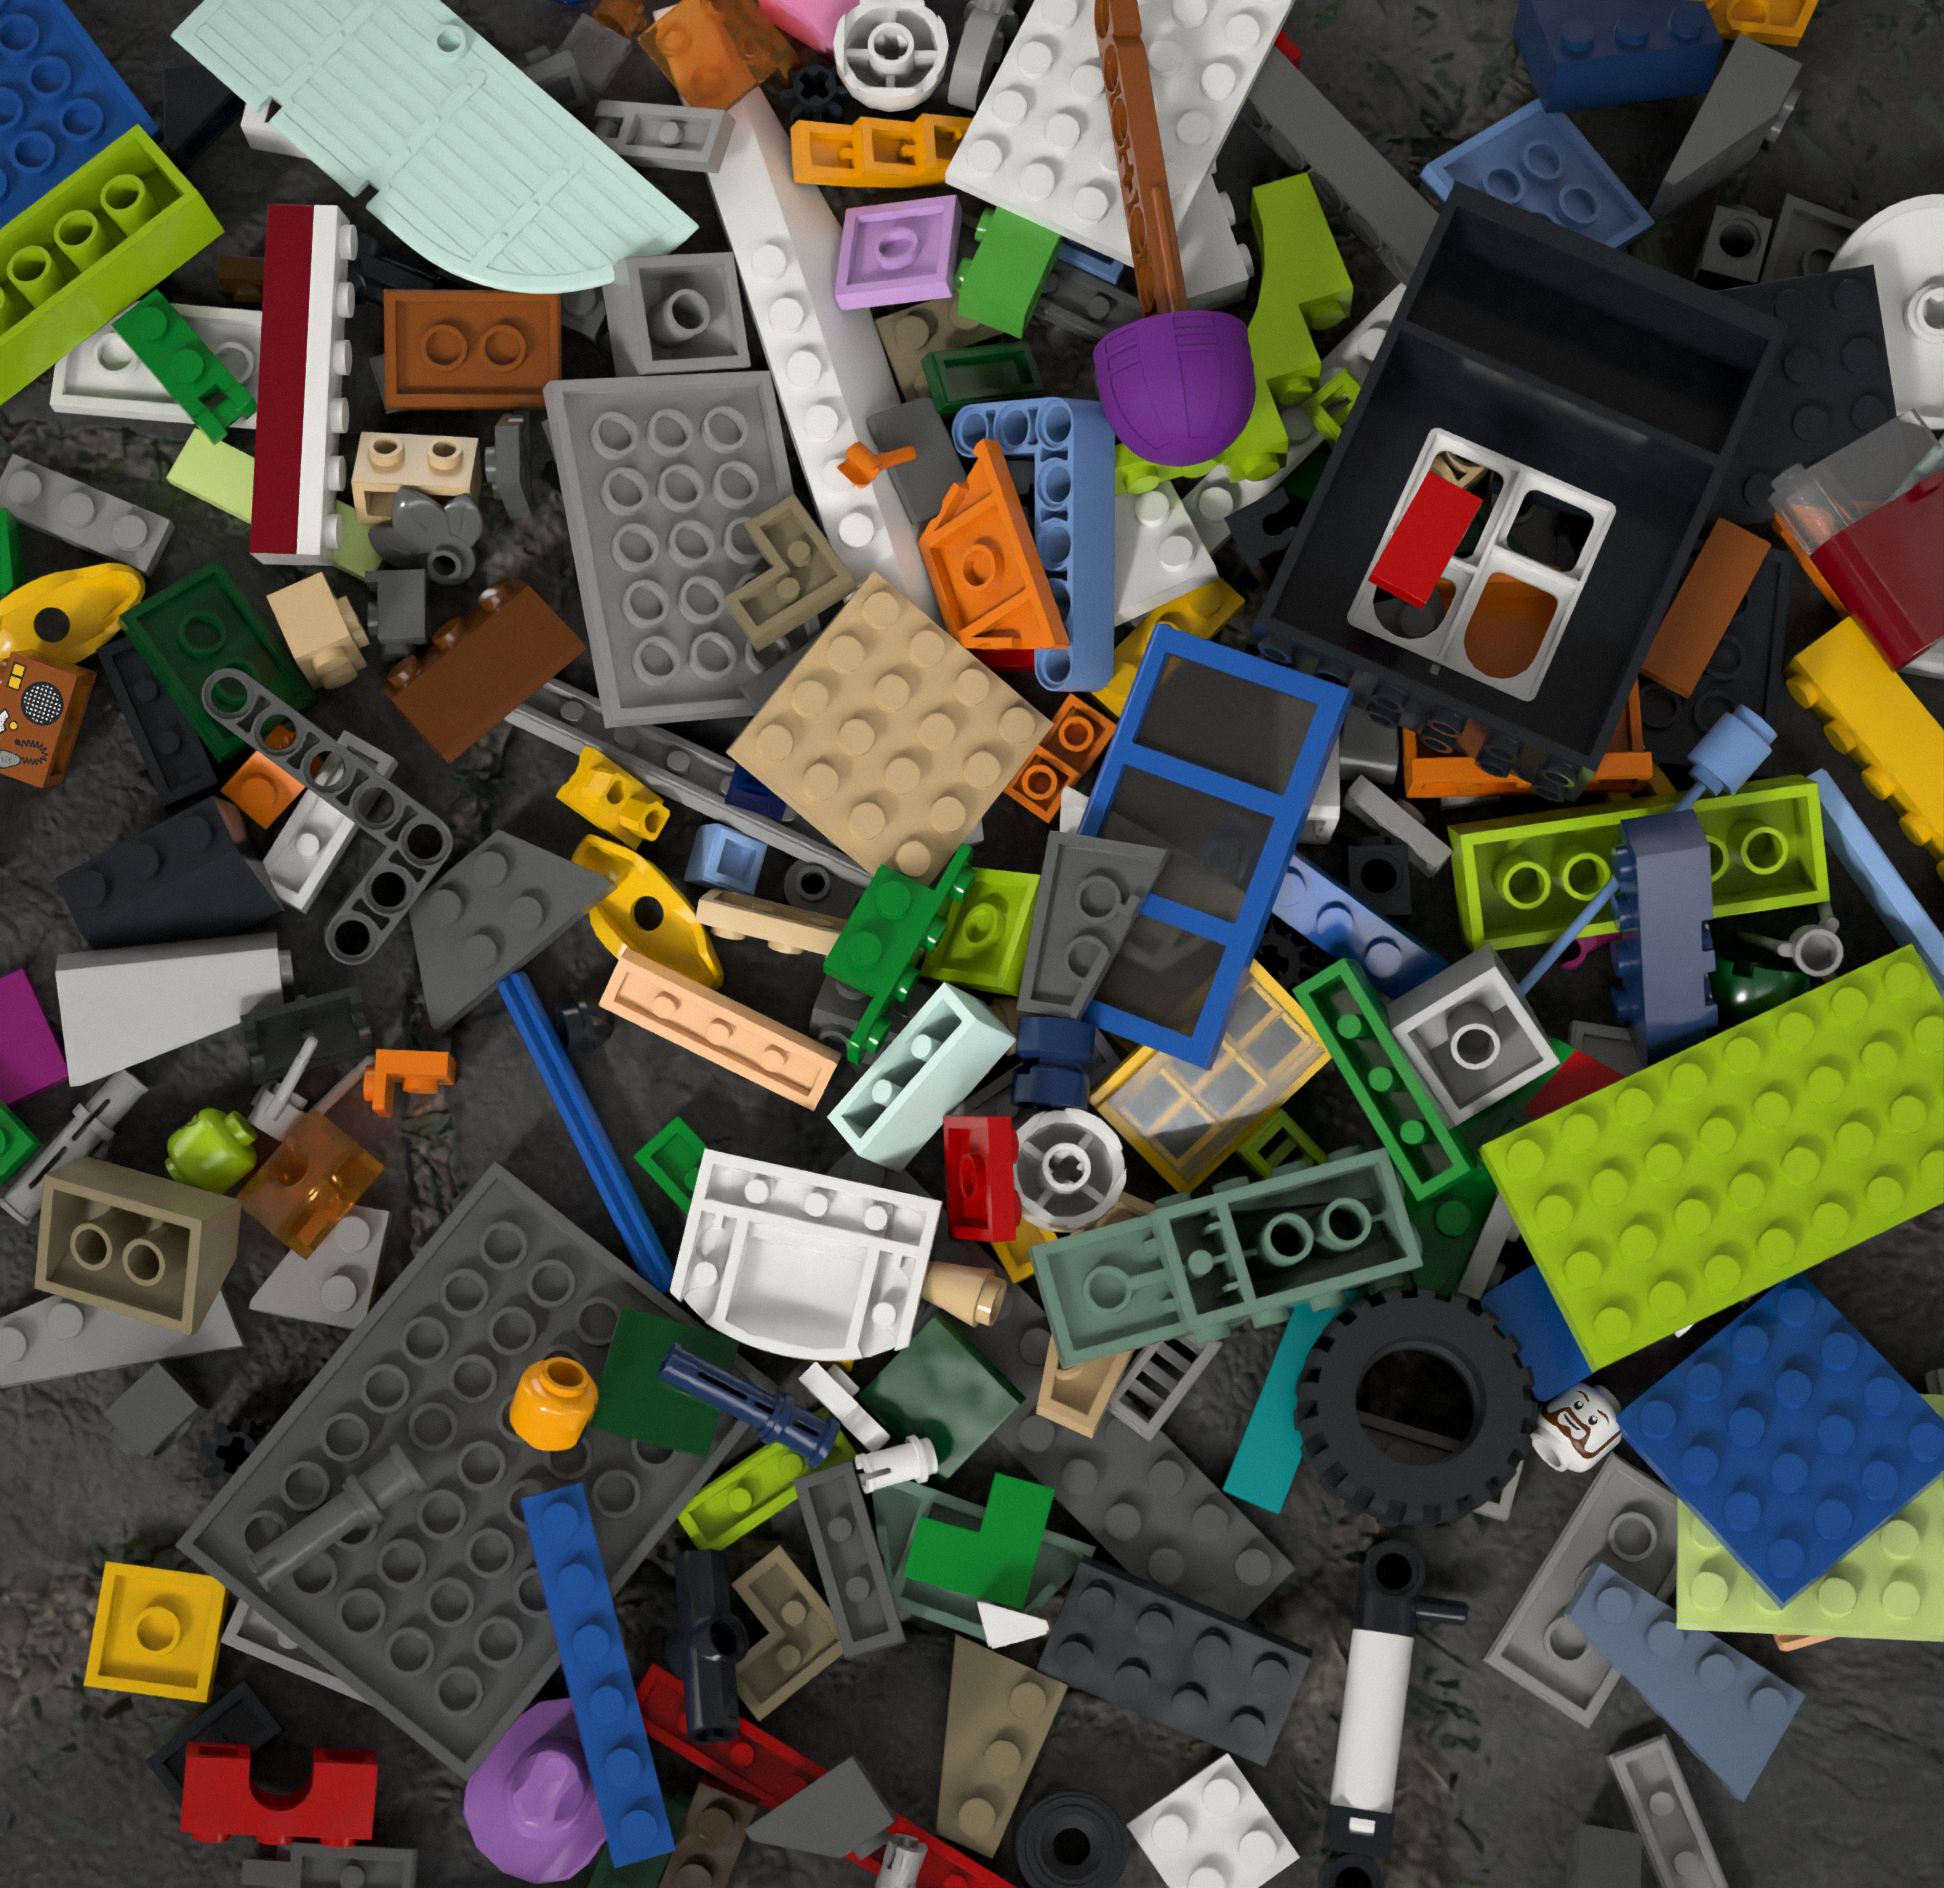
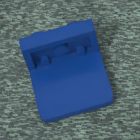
M1536 1263L1481 1297L1479 1301L1480 1311L1482 1312L1487 1307L1497 1315L1500 1320L1495 1325L1506 1337L1514 1333L1523 1347L1518 1356L1523 1367L1531 1366L1536 1384L1530 1389V1392L1537 1400L1548 1401L1593 1374Z

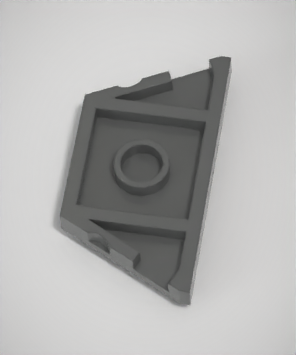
M498 829L419 895L409 908L429 1023L432 1028L441 1034L446 1032L495 991L502 979L519 971L618 887L615 883L599 873Z

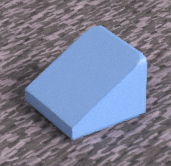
M719 823L701 825L695 837L684 880L709 889L717 887L754 896L768 844Z

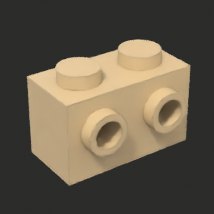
M361 432L351 480L357 523L392 525V508L401 486H407L423 493L443 507L451 499L463 493H468L478 505L482 485L479 439Z
M322 572L266 596L295 661L314 690L322 686L325 689H335L346 685L357 677L356 671L368 666L360 648L370 644L356 612H354L348 597L344 596L337 599Z

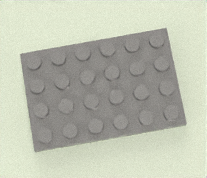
M770 370L549 381L543 388V394L605 728L754 716L755 714L742 693L740 686L821 632L819 618L816 615L757 652L729 612L723 599L771 569L748 536L744 524L794 494Z

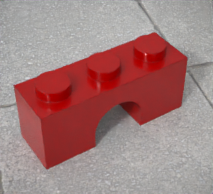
M187 1742L180 1832L192 1833L193 1839L201 1842L219 1843L230 1840L231 1834L256 1835V1841L259 1843L287 1845L294 1842V1837L319 1838V1843L324 1846L335 1848L353 1847L357 1845V1839L372 1840L378 1771L376 1750L313 1747L312 1768L306 1782L292 1793L274 1795L261 1790L251 1778V1744Z

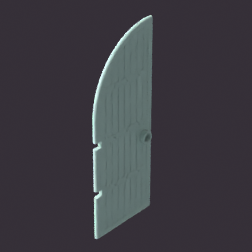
M204 0L171 35L177 43L257 113L261 112L272 99L276 101L282 108L270 119L269 124L352 197H357L368 184L374 187L378 193L366 205V209L421 256L463 279L483 286L518 293L556 294L591 289L612 283L614 281L613 265L625 257L668 255L699 228L695 221L440 0Z

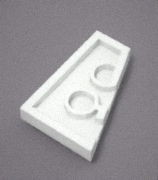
M1170 480L1159 483L1157 487L1143 494L1131 495L1127 492L1115 496L1114 627L1219 579L1216 566Z

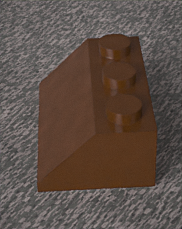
M516 577L509 582L505 579L500 580L486 589L478 598L480 606L464 620L457 617L444 624L432 637L435 644L418 658L411 655L396 664L386 676L389 682L379 690L421 742L448 764L453 762L587 649L578 636L528 584Z

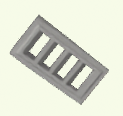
M1193 1335L1177 1339L1198 1355L1193 1363H1190L1164 1342L1143 1347L1123 1374L1107 1410L1150 1442L1223 1344L1222 1342L1216 1340L1196 1345ZM1155 1352L1184 1373L1179 1382L1150 1361ZM1141 1370L1171 1392L1165 1401L1135 1379ZM1127 1389L1157 1411L1151 1420L1121 1399Z

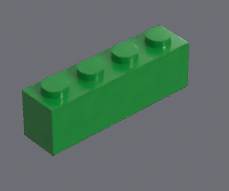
M1342 958L1292 989L1417 1201L1431 1200L1482 1169L1459 1129L1455 1126L1391 1032L1387 1009L1358 960Z

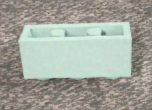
M944 982L827 1117L858 1156L900 1173L943 1124V1116L951 1115L1017 1039L984 1001Z

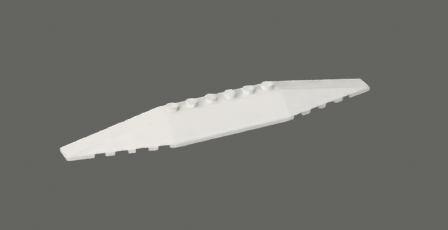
M690 0L653 11V17L682 106L723 109L736 120L719 173L704 172L729 251L733 252L735 268L753 324H755L822 534L853 576L857 588L871 572L875 571L948 633L917 544L929 522L912 526L887 469L880 471L877 477L865 488L855 486L837 469L839 464L848 459L845 454L848 448L858 441L864 444L874 455L880 453L866 419L871 415L902 405L870 307L841 311L835 299L834 292L843 230L817 185L793 182L791 140L710 0ZM853 593L843 598L844 604L848 601V599L852 596ZM980 819L963 841L964 844L971 847L984 843L982 819Z

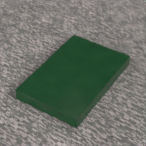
M218 558L130 608L118 617V624L219 764L250 745L212 718L204 709L201 701V688L205 680L215 671L224 668H234L246 673L301 715L318 705L320 699L318 694ZM223 678L214 684L211 690V700L218 710L224 713H233L243 707L246 701V691L240 681L234 678ZM281 714L269 716L261 726V738L269 735L278 725L284 726L291 720Z

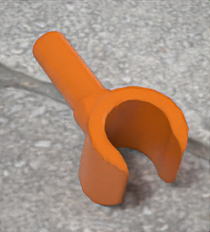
M858 441L848 448L845 453L848 459L839 464L837 469L855 486L865 488L877 477L880 471L890 466L914 460L916 458V450L913 446H907L874 455L864 444Z

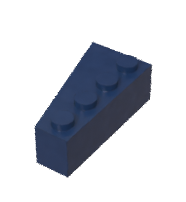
M1694 809L1620 820V845L1613 846L1611 849L1613 872L1616 881L1620 883V893L1611 895L1612 917L1614 925L1619 931V940L1611 942L1610 952L1616 977H1619V986L1610 989V1003L1615 1022L1625 1023L1643 1069L1709 1039L1710 1037L1706 1029L1718 1027L1717 1003L1715 1000H1712L1711 986L1707 972L1716 971L1715 949L1713 948L1710 928L1706 921L1713 919L1710 845Z

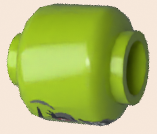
M208 1107L197 1113L170 1136L167 1143L169 1158L165 1160L166 1168L176 1182L222 1195L256 1166L257 1155L252 1144L257 1139L256 1131L239 1112L232 1111L227 1115L218 1109Z

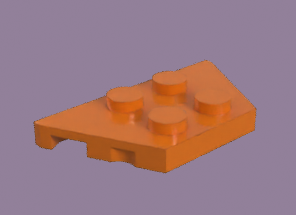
M983 438L977 442L972 451L978 459L964 483L953 482L942 501L940 513L929 522L917 542L948 634L969 650L1066 649L1071 645L1000 443L996 440Z

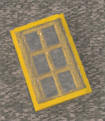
M1254 958L1211 1071L1140 1044L1090 1092L1089 1102L1177 1192L1191 1193L1319 1071L1332 1056L1304 1009ZM1216 972L1176 1009L1161 1026L1192 1037Z

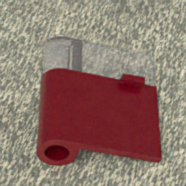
M1913 407L1806 470L1801 463L1790 467L1772 481L1771 485L1775 492L1768 499L1892 673L1918 659L1944 638V448Z

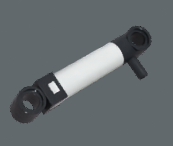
M1387 1540L1370 1547L1361 1557L1358 1566L1359 1585L1330 1803H1327L1321 1846L1325 1849L1336 1851V1854L1329 1857L1321 1866L1317 1878L1318 1888H1335L1338 1874L1348 1867H1358L1364 1872L1367 1879V1888H1385V1878L1379 1866L1373 1862V1858L1390 1859L1395 1814H1392L1416 1620L1463 1627L1468 1618V1605L1466 1602L1420 1595V1588L1425 1579V1563L1420 1553L1411 1544L1400 1540ZM1386 1554L1399 1557L1406 1566L1407 1576L1405 1582L1396 1590L1384 1587L1376 1576L1377 1563Z

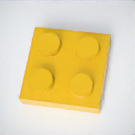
M105 1561L84 1686L211 1703L230 1590L213 1576Z

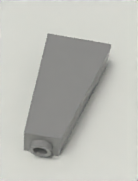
M277 932L57 954L55 974L70 1087L85 1085L239 1024L240 1015L283 1005L282 986L294 985L290 949L278 951Z

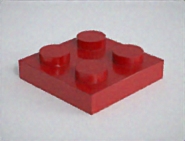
M968 1114L943 1116L948 1237L985 1242L1016 1241V1226L1021 1221L1022 1204L1019 1193L1014 1189L1013 1164L1018 1160L1019 1140L1015 1129L1011 1127V1116Z

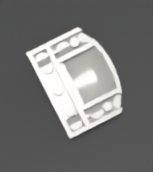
M704 1149L670 1292L680 1302L684 1298L687 1304L705 1320V1323L719 1332L754 1348L781 1356L817 1361H850L871 1357L894 1347L895 1351H898L910 1345L943 1202Z

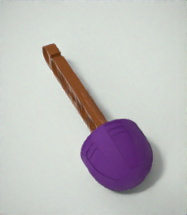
M1095 0V32L1099 56L1102 57V75L1142 319L1112 331L1095 346L1093 358L1099 396L1105 416L1113 431L1137 456L1164 466L1181 467L1205 462L1226 450L1240 436L1250 419L1254 407L1256 384L1248 330L1242 320L1227 313L1205 310L1189 311L1146 50L1140 37L1142 26L1137 0Z

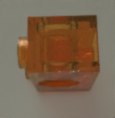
M312 1107L234 1199L241 1200V1208L304 1260H307L384 1170L385 1166Z

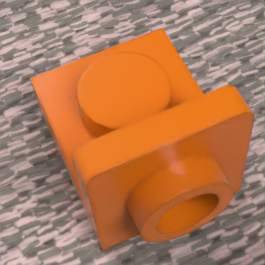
M376 1049L375 1065H367L365 1068L363 1083L364 1100L372 1101V1109L379 1117H392L395 1083H402V1091L436 1094L438 1093L439 1085H455L456 1061L449 1052Z

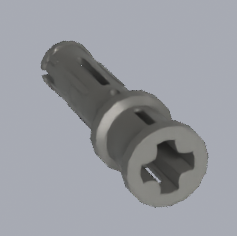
M398 1442L389 1447L390 1454L366 1472L359 1476L354 1473L345 1478L346 1482L342 1484L343 1492L253 1556L245 1559L251 1572L256 1574L277 1560L273 1566L256 1577L267 1592L271 1591L276 1584L364 1521L369 1525L374 1522L378 1524L385 1519L384 1511L413 1490L423 1492L429 1487Z

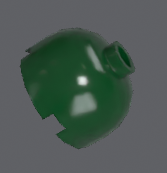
M1713 947L1715 949L1716 971L1707 972L1711 986L1712 1000H1715L1717 1003L1718 1026L1725 1028V1031L1813 990L1815 977L1799 970L1788 958L1779 956L1777 962L1759 957L1760 952Z

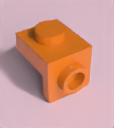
M278 725L264 743L267 747L275 750L286 748L292 743L295 732H290L284 726ZM256 750L220 791L266 830L305 786ZM317 755L310 763L312 779L323 765L322 759Z

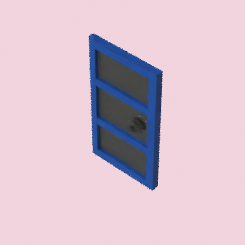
M1155 623L1076 834L1168 849L1172 853L1081 1021L1093 1024L1098 1028L1203 1069L1212 1070L1355 692L1343 686L1173 629L1170 624Z

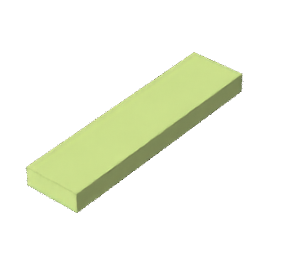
M195 428L166 478L170 484L251 524L254 457L222 441L214 446L200 430ZM336 499L335 514H341L343 519V543L341 549H334L333 566L365 582V571H380L387 564L377 554L368 536L370 529L379 526V524L357 523L355 508Z

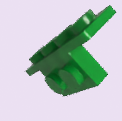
M961 843L935 890L883 864H880L823 963L824 973L873 997L848 1041V1061L859 1066L867 1051L876 1054L885 1042L892 1026V1021L886 1019L896 1000L906 1003L911 996L921 974V971L916 969L915 966L925 949L932 953L936 951L949 926V920L943 918L953 900L960 903L965 900L974 884L978 871L971 868L972 847Z

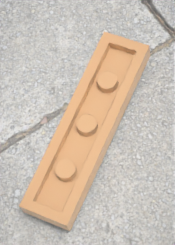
M627 947L620 956L598 1006L812 1111L815 1110L842 1056V1053Z

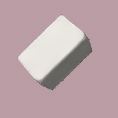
M977 1601L988 1647L991 1646L992 1649L1046 1635V1631L1049 1630L1047 1620Z

